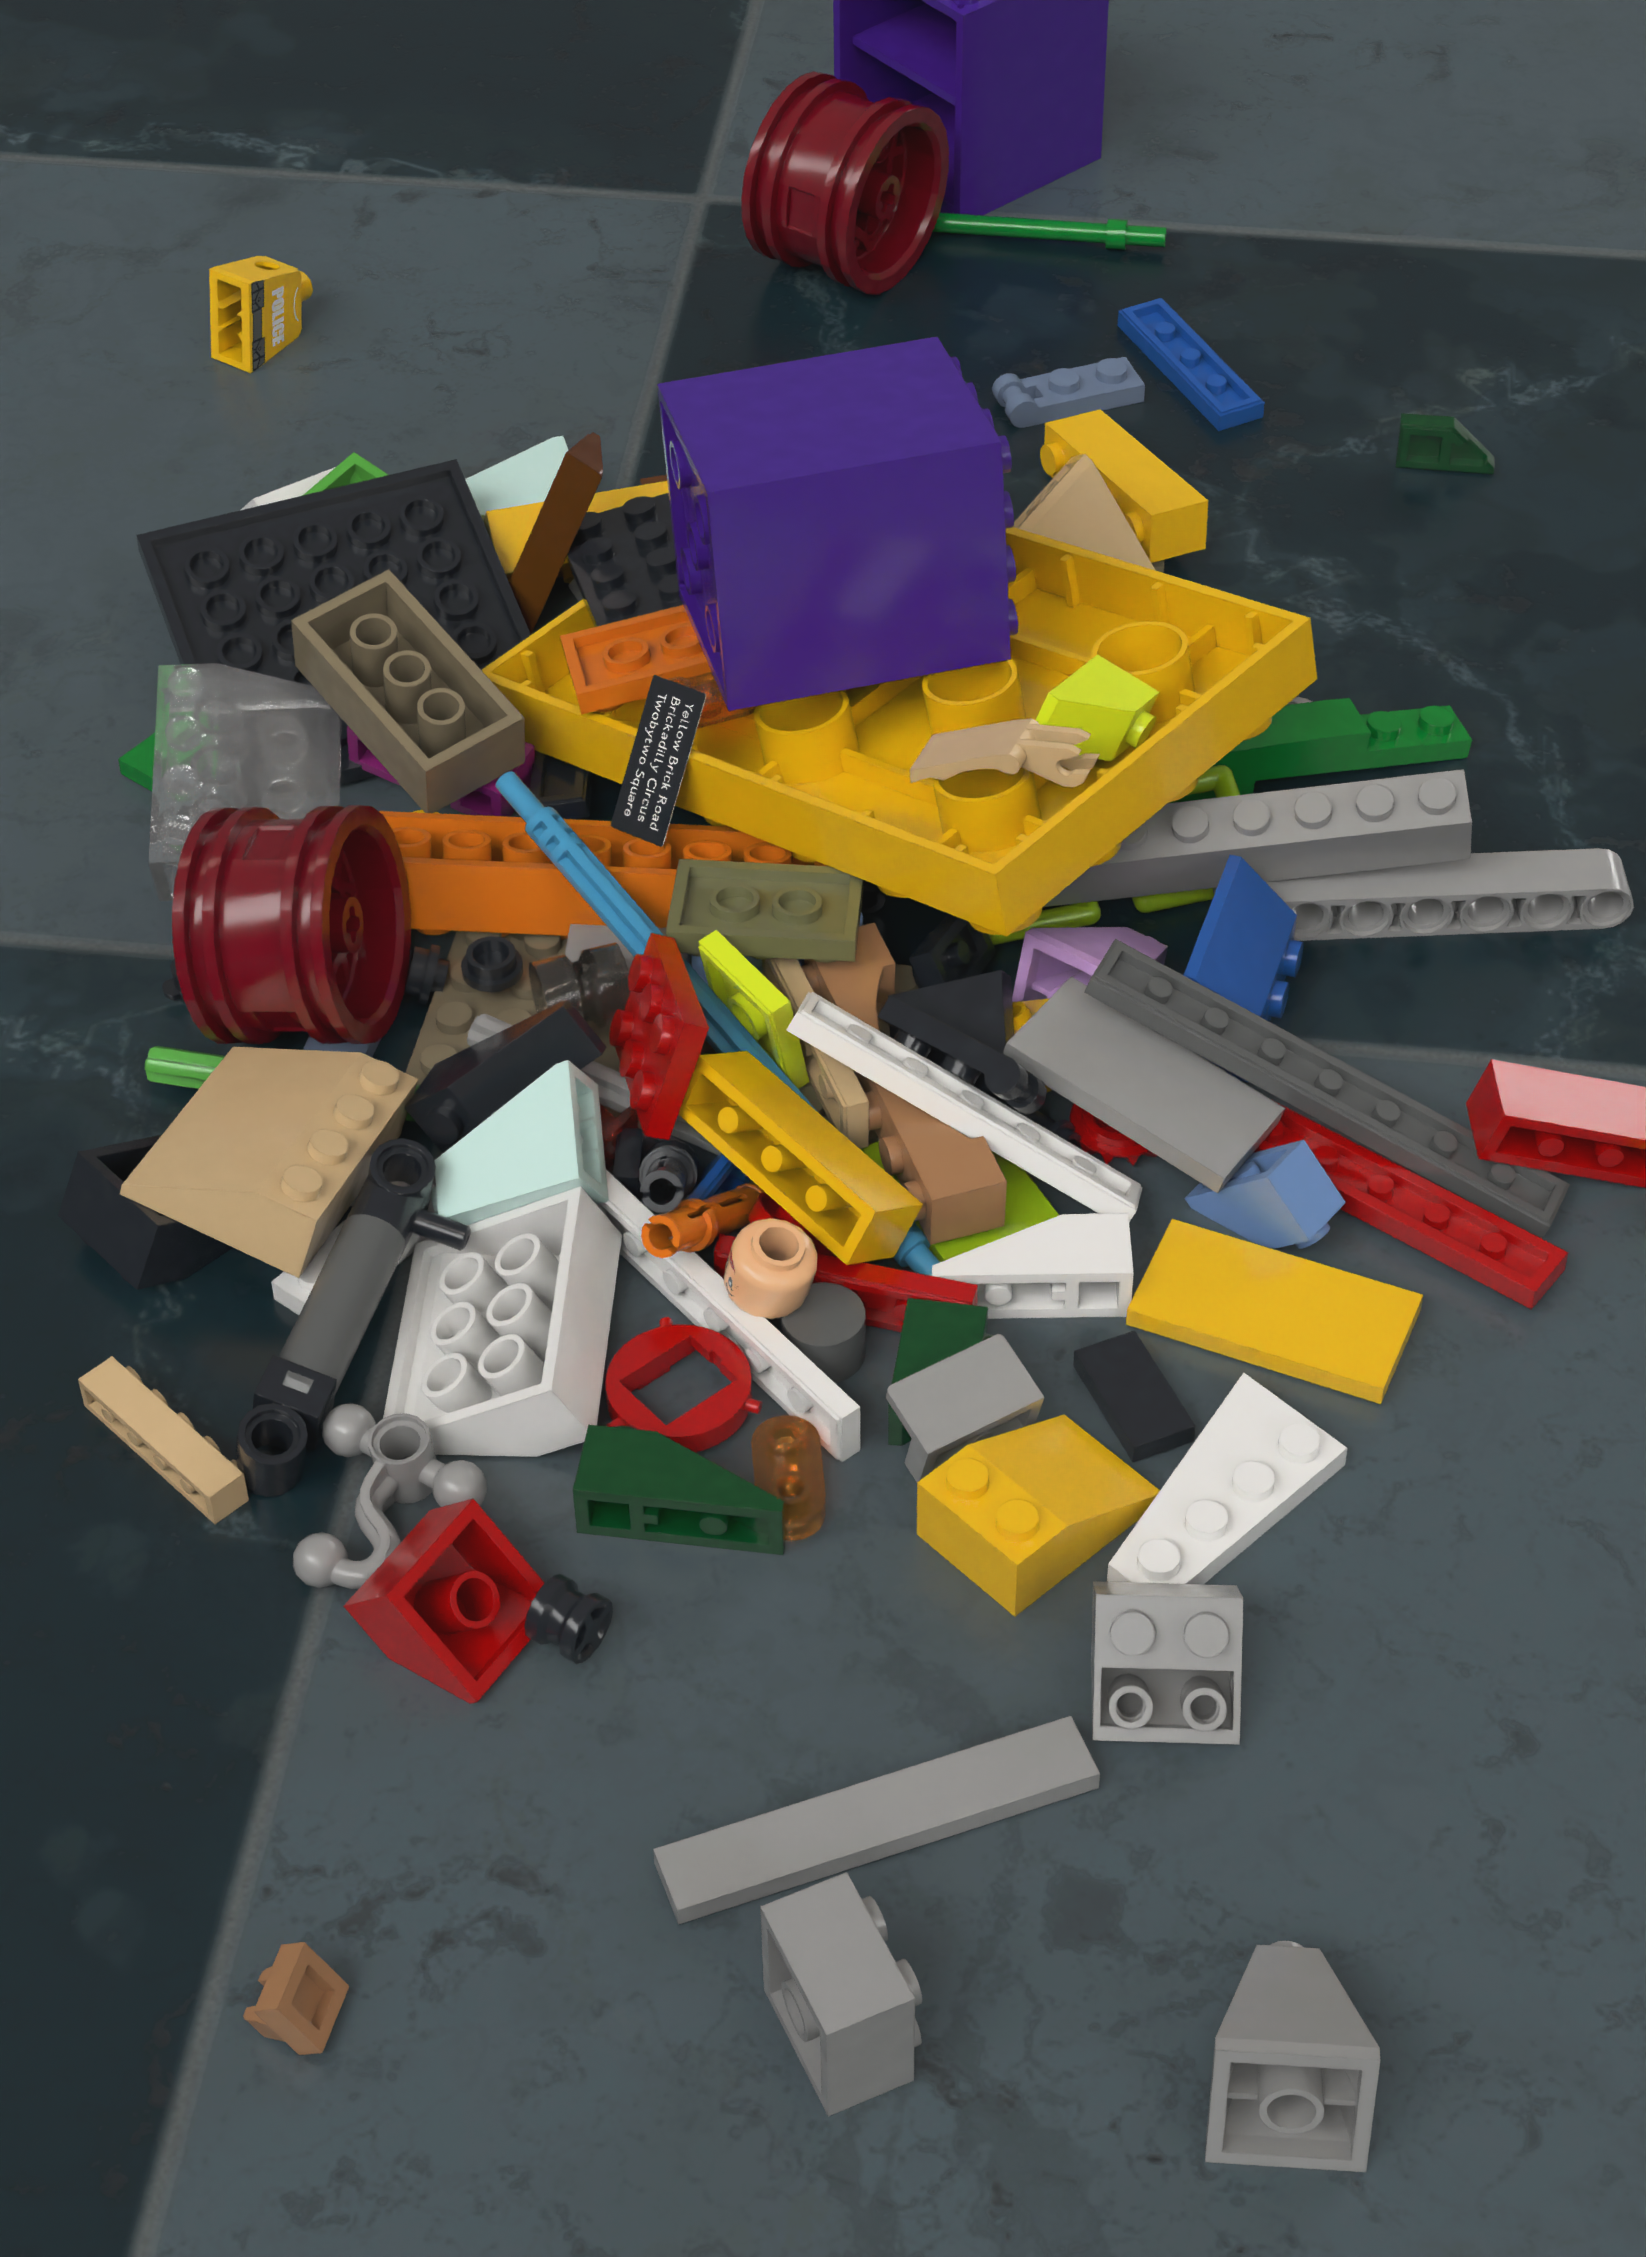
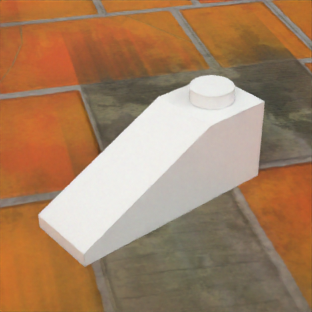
M1128 1213L1062 1214L932 1265V1276L978 1285L977 1306L988 1307V1319L1126 1317L1127 1308L1132 1300L1134 1272Z

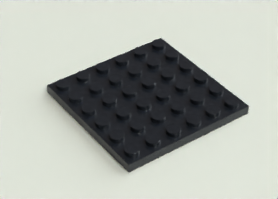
M457 459L137 535L139 553L233 808L256 807L376 776L363 770L362 765L349 760L348 725L295 666L291 620L389 569L481 670L531 635Z

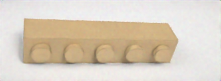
M111 1356L78 1379L84 1406L214 1524H217L249 1501L244 1473L239 1470L237 1461L234 1459L229 1461L221 1454L219 1447L211 1437H202L194 1430L191 1421L184 1413L179 1412L176 1414L168 1406L165 1398L158 1390L148 1389L132 1367H124Z

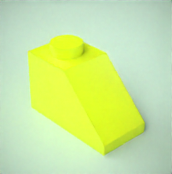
M1096 655L1048 692L1036 721L1040 725L1080 728L1090 733L1091 735L1088 740L1074 745L1081 749L1079 755L1085 753L1100 754L1099 760L1113 761L1129 746L1137 748L1147 739L1156 722V717L1150 714V711L1160 692L1100 655Z

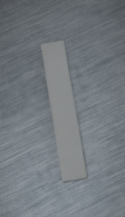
M1068 1716L653 1849L654 1864L679 1925L1098 1789L1100 1772L1072 1716Z

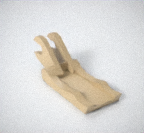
M1032 718L1017 719L933 734L910 768V782L913 783L930 777L944 781L961 772L976 769H997L1006 774H1015L1022 767L1061 786L1076 787L1084 783L1100 754L1085 753L1079 755L1081 749L1074 745L1088 740L1091 735L1080 728L1040 725Z

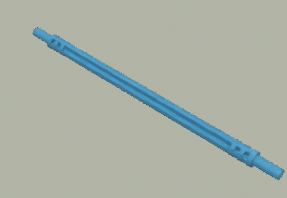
M509 771L499 777L495 787L526 822V833L633 957L636 954L643 955L650 933L664 934L553 807H544L515 772ZM682 956L709 1026L705 1040L715 1052H750L813 1107ZM913 1222L893 1258L901 1267L909 1266L914 1273L932 1276V1265L940 1263L929 1250L930 1243L926 1235Z

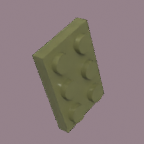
M679 859L665 933L666 936L675 938L680 953H688L693 956H700L698 941L717 930L743 956H750L755 959L792 958L811 959L822 963L835 961L855 962L864 880L829 866Z

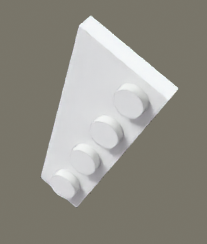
M1243 1373L1109 1562L1107 1581L1205 1584L1344 1467L1348 1448L1250 1376Z

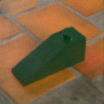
M588 1424L573 1486L577 1533L775 1555L784 1554L785 1516L783 1500L656 1431L637 1430L628 1426L608 1427Z

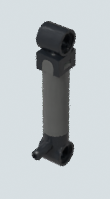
M403 1138L389 1140L379 1145L373 1152L368 1176L279 1357L272 1356L254 1393L253 1408L240 1421L235 1460L239 1470L244 1473L247 1490L255 1495L265 1497L283 1495L292 1490L300 1481L306 1448L314 1451L321 1438L323 1422L326 1415L333 1410L335 1394L412 1233L459 1251L463 1250L468 1243L471 1234L469 1226L428 1211L436 1166L431 1153L426 1147L416 1141ZM400 1181L405 1182L410 1186L402 1187L394 1185L390 1182ZM272 1445L281 1448L285 1452L280 1455L271 1456L263 1454L257 1449L261 1446Z

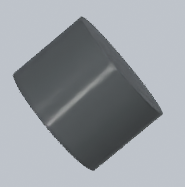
M813 1283L801 1307L788 1316L781 1317L782 1334L834 1383L844 1381L853 1376L862 1366L866 1354L865 1307L859 1296L852 1290L835 1283Z

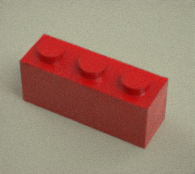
M1494 1059L1490 1060L1466 1102L1478 1159L1646 1188V1087Z

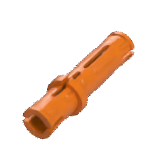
M746 1183L704 1200L696 1198L682 1200L674 1210L654 1215L648 1219L651 1223H646L642 1227L641 1238L643 1245L650 1254L659 1258L673 1256L679 1251L692 1253L703 1250L712 1244L714 1239L719 1237L720 1234H728L749 1225V1212L758 1196L764 1193V1191L756 1184Z

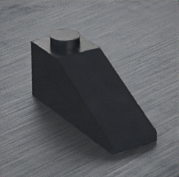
M566 999L436 1063L405 1106V1110L443 1154L556 1063L569 1060L581 1070L601 1056L607 1047L571 1002Z

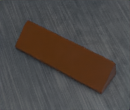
M594 432L587 434L566 452L509 581L531 635L602 480L600 436Z

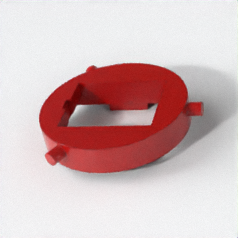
M664 1317L659 1321L660 1327L643 1332L629 1340L611 1360L606 1373L605 1385L607 1408L612 1421L606 1426H628L637 1430L656 1431L693 1452L703 1451L731 1437L742 1426L749 1412L759 1414L762 1409V1401L752 1399L751 1369L746 1356L733 1341L705 1327L673 1325L670 1317ZM697 1350L704 1358L717 1366L720 1372L732 1383L665 1425L631 1392L636 1388L640 1390L670 1371L672 1365Z

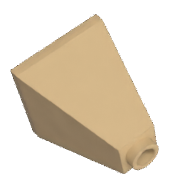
M1086 454L1071 457L1014 521L1013 527L1155 570L1097 467Z

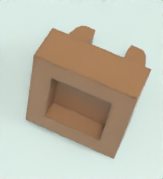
M305 1942L282 1944L273 1966L262 1971L258 1982L264 1987L256 2006L247 2007L243 2017L263 2037L286 2042L299 2055L323 2053L349 1985Z

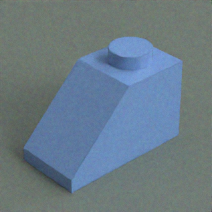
M1305 1140L1254 1152L1219 1193L1199 1183L1184 1198L1191 1209L1245 1239L1271 1249L1294 1244L1298 1249H1303L1316 1243L1330 1230L1327 1222L1346 1203Z

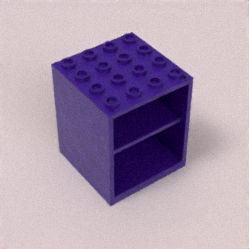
M833 0L834 76L837 79L856 83L865 91L871 102L875 103L887 97L901 98L910 101L914 105L928 107L938 114L945 126L949 144V172L940 213L985 215L1101 158L1109 0Z
M938 336L657 384L679 596L728 711L1011 660L1010 636L1018 633V617L1013 600L1008 599V583L1016 580L1014 555L1011 547L1006 545V528L1013 527L1014 513L1010 495L1007 491H1004L1003 473L1011 472L1012 468L1010 447L1006 436H998L990 410L980 407L974 384L964 381L958 358L956 356H949Z

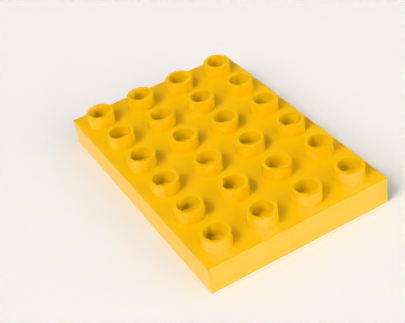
M1015 527L1006 528V545L1011 547L1016 565V580L1008 583V599L1013 600L1018 617V633L1010 636L1011 660L728 711L717 683L708 682L689 687L705 693L706 699L675 806L703 816L706 822L712 826H728L792 852V856L798 860L812 863L817 861L875 884L886 895L897 898H910L966 920L974 929L982 933L1004 935L1007 937L1011 933L1021 931L1032 925L1040 917L1043 906L1090 867L1100 865L1114 857L1120 850L1122 841L1166 804L1179 800L1191 793L1197 786L1198 778L1242 741L1263 733L1270 726L1272 717L1317 680L1311 618ZM582 599L482 669V672L524 716L525 742L534 745V750L622 784L647 698L625 703L613 711H594L581 715L560 636L595 627ZM1096 655H1100L1160 692L1150 711V714L1156 717V722L1144 743L1137 748L1129 746L1113 761L1097 759L1084 783L1076 787L1061 786L1022 767L1015 774H1006L997 769H976L961 772L944 781L930 777L913 783L910 782V768L933 734L1017 719L1032 718L1036 720L1048 692Z

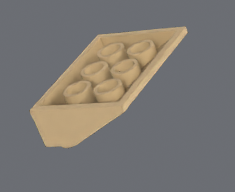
M232 1047L121 1186L120 1195L300 1278L358 1196L368 1176L373 1152L379 1145L389 1140L398 1139L401 1135L408 1113L405 1110V1106L414 1095L418 1079L396 1069L387 1062L376 1060L361 1052Z

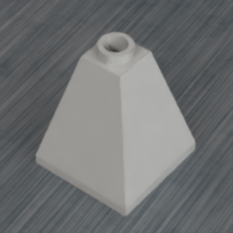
M1278 1941L1270 1945H1256L1215 2037L1205 2143V2162L1366 2172L1380 2067V2047L1320 1948H1304L1302 1945L1292 1941Z

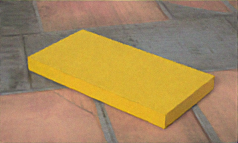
M1171 1219L1127 1308L1126 1325L1381 1404L1421 1311L1423 1294Z

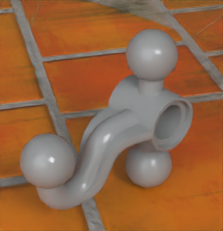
M347 1403L336 1406L326 1415L323 1422L322 1437L325 1444L336 1455L353 1457L364 1453L372 1458L373 1465L365 1476L360 1493L356 1498L355 1518L360 1529L371 1542L374 1550L367 1559L353 1561L348 1559L345 1545L335 1535L324 1532L310 1534L301 1540L293 1553L294 1571L308 1586L323 1588L336 1584L348 1589H359L401 1543L396 1529L384 1515V1512L394 1502L401 1504L415 1503L425 1499L432 1493L440 1507L472 1498L479 1505H482L487 1493V1480L484 1473L472 1462L458 1460L444 1464L438 1461L426 1423L417 1416L407 1413L393 1414L383 1418L376 1424L373 1416L361 1405Z

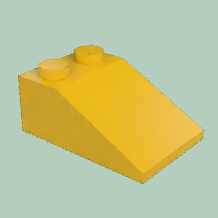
M1064 1414L968 1444L918 1481L917 1535L1016 1617L1136 1523L1160 1490Z

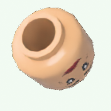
M773 1218L754 1221L741 1229L732 1244L725 1265L724 1285L729 1298L741 1310L753 1316L765 1317L766 1319L785 1317L800 1308L809 1293L817 1271L818 1255L812 1239L800 1227L786 1220Z

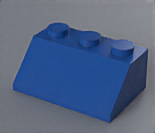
M1229 855L1185 969L1184 976L1270 1022L1271 1017L1281 1019L1289 993V982L1284 980L1286 976L1296 978L1301 964L1304 942L1294 940L1296 913L1240 856ZM1213 1063L1214 1065H1216V1066H1218L1219 1068L1223 1069L1224 1071H1226L1227 1073H1229V1074H1231L1232 1076L1236 1077V1078L1239 1079L1240 1081L1248 1082V1081H1246L1245 1079H1243V1078H1241V1077L1235 1075L1234 1073H1232V1072H1230V1071H1228V1070L1222 1068L1221 1066H1219V1065Z

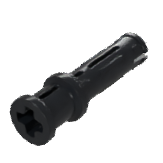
M678 1139L662 1140L655 1143L646 1152L639 1168V1181L641 1184L640 1192H644V1197L641 1199L649 1210L656 1213L672 1211L693 1191L699 1175V1160L696 1152L687 1143ZM667 1180H669L673 1184V1186H668Z

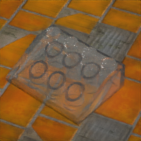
M218 663L159 665L149 866L160 901H173L176 872L187 836L199 817L210 809L223 807L238 809L242 807L268 808L279 816L280 819H304L308 812L318 806H340L342 718L313 686Z

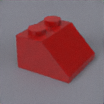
M474 1498L430 1510L343 1607L388 1659L471 1704L477 1703L531 1640L525 1635L526 1616L533 1599L545 1582Z

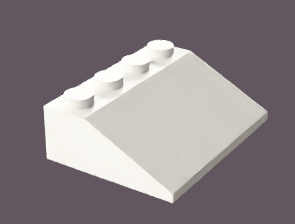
M580 1186L467 1225L471 1229V1234L463 1250L459 1251L430 1239L415 1243L383 1418L403 1413L419 1417L426 1423L429 1429L435 1455L538 1457L583 1443L588 1424L597 1425L622 1240V1234Z

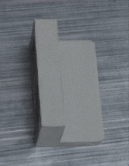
M996 1334L891 1384L886 1393L887 1401L911 1436V1442L904 1463L916 1482L920 1481L968 1444L1035 1424L1045 1398L1016 1353L1001 1334Z

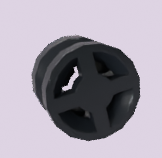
M563 1574L554 1575L540 1588L530 1605L524 1626L525 1635L540 1645L552 1642L559 1646L560 1654L564 1658L575 1664L583 1663L596 1651L607 1633L613 1614L612 1602L598 1593L585 1595L578 1591V1586L574 1580Z

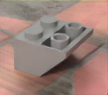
M1093 1581L1091 1643L1092 1740L1240 1745L1243 1596L1237 1585Z

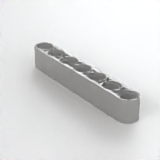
M1601 848L1471 853L1470 859L1266 882L1296 913L1294 940L1297 941L1604 929L1624 922L1631 915L1634 908L1633 898L1621 858L1617 853Z

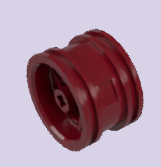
M812 71L799 76L781 92L771 105L758 129L749 153L744 172L741 205L745 234L752 248L764 257L779 260L791 267H806L811 264L821 266L827 276L836 283L853 287L865 294H881L892 289L907 275L919 259L930 239L943 203L949 172V144L947 132L940 116L928 107L914 105L910 101L901 98L887 97L875 103L871 102L865 91L856 83L837 79L835 76L827 73Z
M348 805L345 808L342 806H318L308 812L304 819H280L279 816L268 808L242 807L240 809L223 807L210 809L196 821L181 851L175 877L172 904V943L176 973L184 1002L193 1022L206 1038L217 1044L242 1042L246 1044L271 1043L283 1034L284 1031H307L310 1037L322 1044L347 1042L351 1044L376 1043L387 1034L397 1016L405 991L411 947V908L408 881L401 850L395 834L384 815L374 807L364 805Z

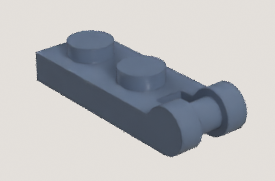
M1121 357L1117 359L1107 358L1098 363L1070 369L1060 368L1053 370L1051 373L1020 379L1013 373H1006L995 380L992 386V393L998 403L1005 407V413L1011 423L1018 428H1025L1099 409L1103 411L1144 402L1145 384L1128 359Z

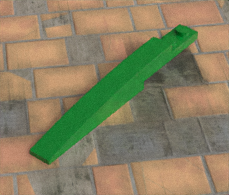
M1350 698L1286 705L1272 717L1270 726L1263 733L1242 741L1213 766L1225 765L1229 767L1233 773L1240 795L1253 794L1255 781L1463 759L1468 757L1472 739L1450 705L1359 714ZM1214 790L1187 795L1169 803L1216 798Z

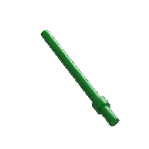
M939 213L932 232L1103 243L1106 249L1126 250L1127 245L1165 248L1167 227L1128 225V220L1108 219L1106 224Z

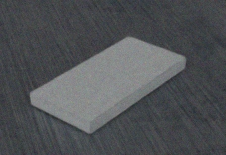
M1071 976L1009 1039L1003 1054L1012 1058L1024 1067L1025 1070L1039 1078L1045 1086L1214 1192L1219 1193L1278 1125L1285 1108L1197 1053L1084 993L1087 986Z

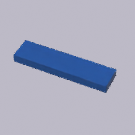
M1162 298L1118 311L1117 326L1218 431L1263 418L1265 402Z

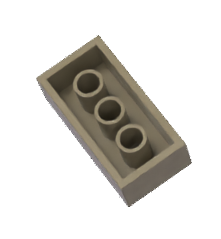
M389 569L291 620L295 666L425 813H435L525 763L524 716Z

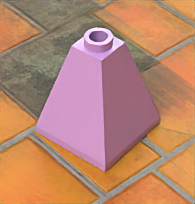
M1128 927L1031 928L1025 932L1012 1002L1051 998L1071 976L1087 986L1090 978L1115 939L1163 965L1168 946Z

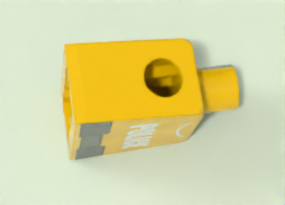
M255 256L214 266L209 269L211 358L252 373L299 337L302 330V302L310 298L313 292L311 280L304 272L267 256Z

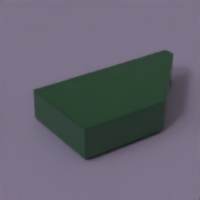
M1401 413L1396 468L1494 474V456L1455 417Z

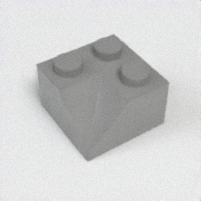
M845 1872L760 1906L764 1991L828 2117L914 2081V2048L922 2043L921 2033L915 2018V2006L922 2004V1994L910 1964L904 1958L895 1962L885 1944V1941L888 1940L887 1927L876 1901L871 1896L861 1899L848 1873Z

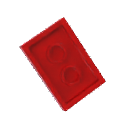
M650 933L644 954H636L631 963L628 976L630 994L625 1009H617L612 1018L609 1042L611 1046L615 1047L620 1061L619 1072L621 1077L626 1079L630 1091V1106L632 1109H636L644 1136L669 1140L709 1026L675 938Z

